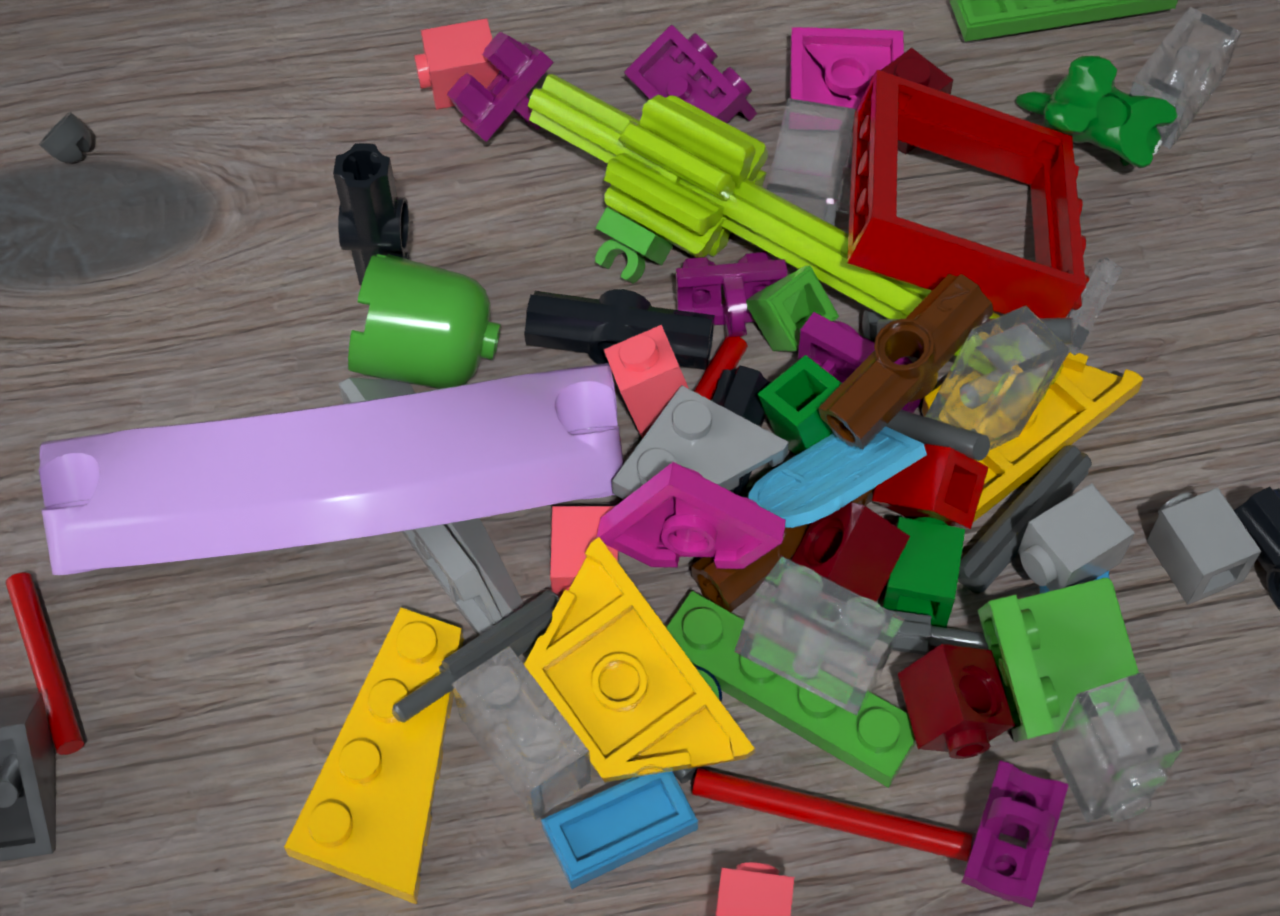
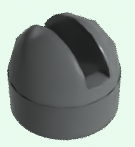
M69 112L45 135L39 145L55 159L61 162L73 163L82 159L81 151L88 152L90 150L91 135L84 123L72 112Z

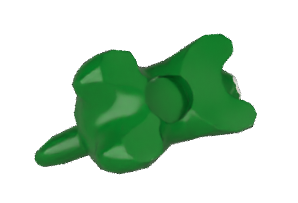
M1081 56L1073 60L1068 74L1058 83L1053 94L1032 91L1020 94L1016 98V103L1019 107L1044 115V123L1047 128L1072 136L1073 143L1089 142L1118 155L1123 166L1132 164L1138 168L1149 166L1153 160V155L1160 149L1162 138L1157 126L1171 125L1177 118L1176 108L1165 99L1130 95L1120 91L1115 86L1117 69L1110 60L1100 56Z

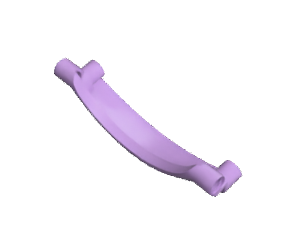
M609 363L514 375L436 390L318 408L215 421L141 427L42 442L40 446L39 476L45 505L42 509V516L52 574L68 575L102 568L219 557L348 540L488 517L577 499L613 496L615 494L612 491V480L624 465L617 423V403L612 370Z

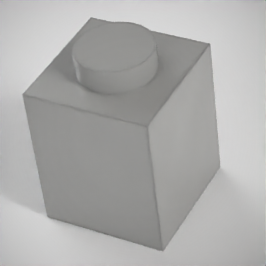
M1091 483L1029 521L1018 553L1028 576L1039 586H1046L1050 591L1093 581L1120 564L1135 532Z
M1218 487L1195 497L1192 493L1187 492L1167 501L1158 510L1159 516L1147 539V543L1187 605L1243 582L1261 553V550Z

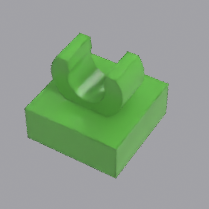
M606 207L595 227L614 238L606 241L599 247L595 262L609 269L617 255L626 253L628 262L620 277L633 284L644 273V256L663 265L673 247V244Z

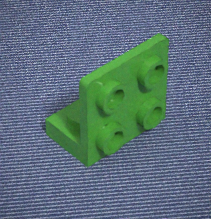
M1109 578L1097 579L1017 599V595L989 601L977 610L988 650L993 652L1014 722V727L1011 728L1014 742L1143 711L1147 708L1148 701L1115 589Z

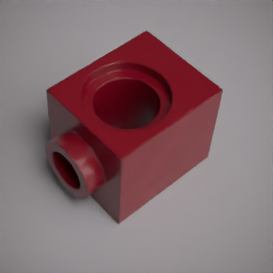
M850 502L834 513L810 524L789 566L810 578L811 582L807 590L828 603L843 608L846 600L850 599L874 608L910 536L867 506Z
M941 644L898 673L918 749L948 752L949 756L953 759L971 758L986 752L990 748L989 741L1014 727L992 650Z

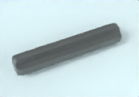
M1073 445L1064 446L961 559L958 581L974 593L984 592L1018 554L1028 522L1067 499L1088 475L1089 468L1092 465L1089 456L1080 452Z

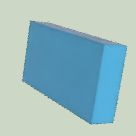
M672 771L628 779L541 820L542 829L571 889L698 830V820Z

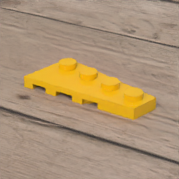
M402 607L400 608L284 846L289 857L417 905L421 883L419 875L424 847L427 846L432 821L431 808L436 780L439 779L444 754L442 747L447 719L451 715L454 692L453 690L405 723L399 722L394 717L392 707L440 674L439 667L443 665L442 660L463 647L464 637L462 628Z

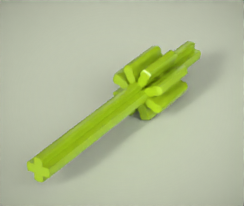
M549 74L542 88H535L529 99L527 107L533 109L529 121L607 163L604 181L611 184V186L604 194V201L608 208L696 258L705 257L708 254L711 256L717 255L727 246L729 235L732 232L773 256L785 259L786 263L797 269L810 265L819 281L887 319H905L932 292L931 290L848 264L849 234L762 187L766 172L761 170V168L768 159V151L763 142L676 96L670 95L666 98L661 95L654 96L644 104L641 119L638 120L557 75ZM993 312V314H992V316H991L990 318H1004V317H1002V316H1000V315H998V314H996V313ZM964 344L954 356L1030 398L1041 402L1050 386L1058 378L1068 352L1053 344Z

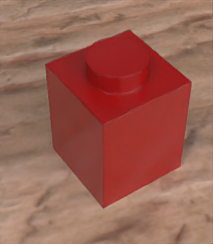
M924 444L926 456L875 488L872 498L873 502L909 519L931 517L945 522L948 526L971 529L989 467L966 457L965 454L951 447Z

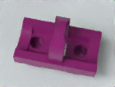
M499 32L486 46L482 54L500 71L491 84L485 88L472 75L466 73L459 78L447 94L459 112L463 114L460 121L486 142L512 111L536 130L541 128L529 121L533 109L527 107L529 98L526 95L554 63L541 50L526 42L522 44L505 33Z
M767 252L748 253L738 260V263L715 265L707 257L688 258L683 262V268H676L677 310L715 315L714 325H725L728 337L747 336L745 323L756 321L747 307L746 300L787 276L785 259L771 260ZM721 285H723L726 299H721Z
M1000 760L961 883L1006 901H1013L1032 908L1036 900L1069 784L1058 780L1032 776L1019 770L1013 764ZM1000 833L1022 841L1029 837L1026 849L999 840Z

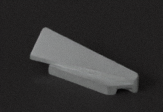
M349 377L339 383L344 404L415 393L410 384L392 380ZM480 518L401 531L477 636H480L525 606Z

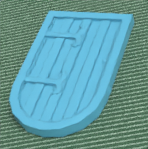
M887 426L863 450L856 446L850 447L833 433L759 479L749 492V499L756 502L760 507L785 519V528L813 523L834 513L927 455L923 443Z

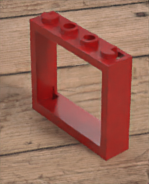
M877 69L854 114L847 263L931 291L948 274L954 276L963 274L979 285L983 294L992 302L993 311L1014 318H1066L1071 309L1076 311L1082 306L1081 294L1090 280L1089 276L1085 274L1083 255L1086 248V237L1081 235L1080 226L1083 202L1081 198H1078L1076 180L1079 166L1075 165L1072 136ZM898 141L1031 185L1035 262L897 217Z

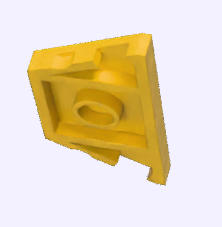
M1061 348L1068 352L1063 362L1064 366L1055 383L1050 386L1041 402L1030 398L973 365L968 364L924 397L922 413L924 417L989 437V452L983 460L978 461L989 468L973 520L974 523L1046 466L1064 446L1075 443L1137 394L1144 378L1128 369H1125L1123 377L1091 367L1086 365L1089 356L1067 348Z
M600 537L592 541L585 552L586 559L569 590H564L552 612L550 625L545 634L537 639L523 667L602 780L610 782L749 758L755 753L754 746Z

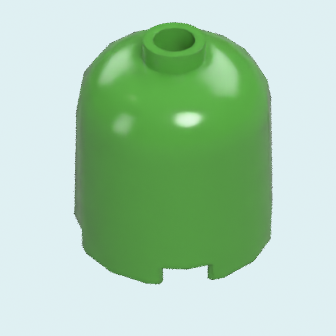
M377 254V256L373 255L371 257L357 301L358 303L369 305L364 332L351 331L348 352L349 371L360 373L364 376L441 389L465 385L475 376L482 358L494 359L501 324L490 322L491 303L486 290L477 280L461 273L389 254L387 256Z

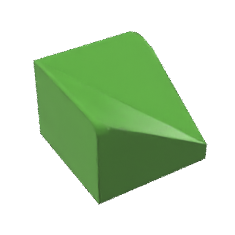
M810 265L798 269L746 300L750 313L773 351H797L799 349L800 329L813 312L830 321H834L839 317Z

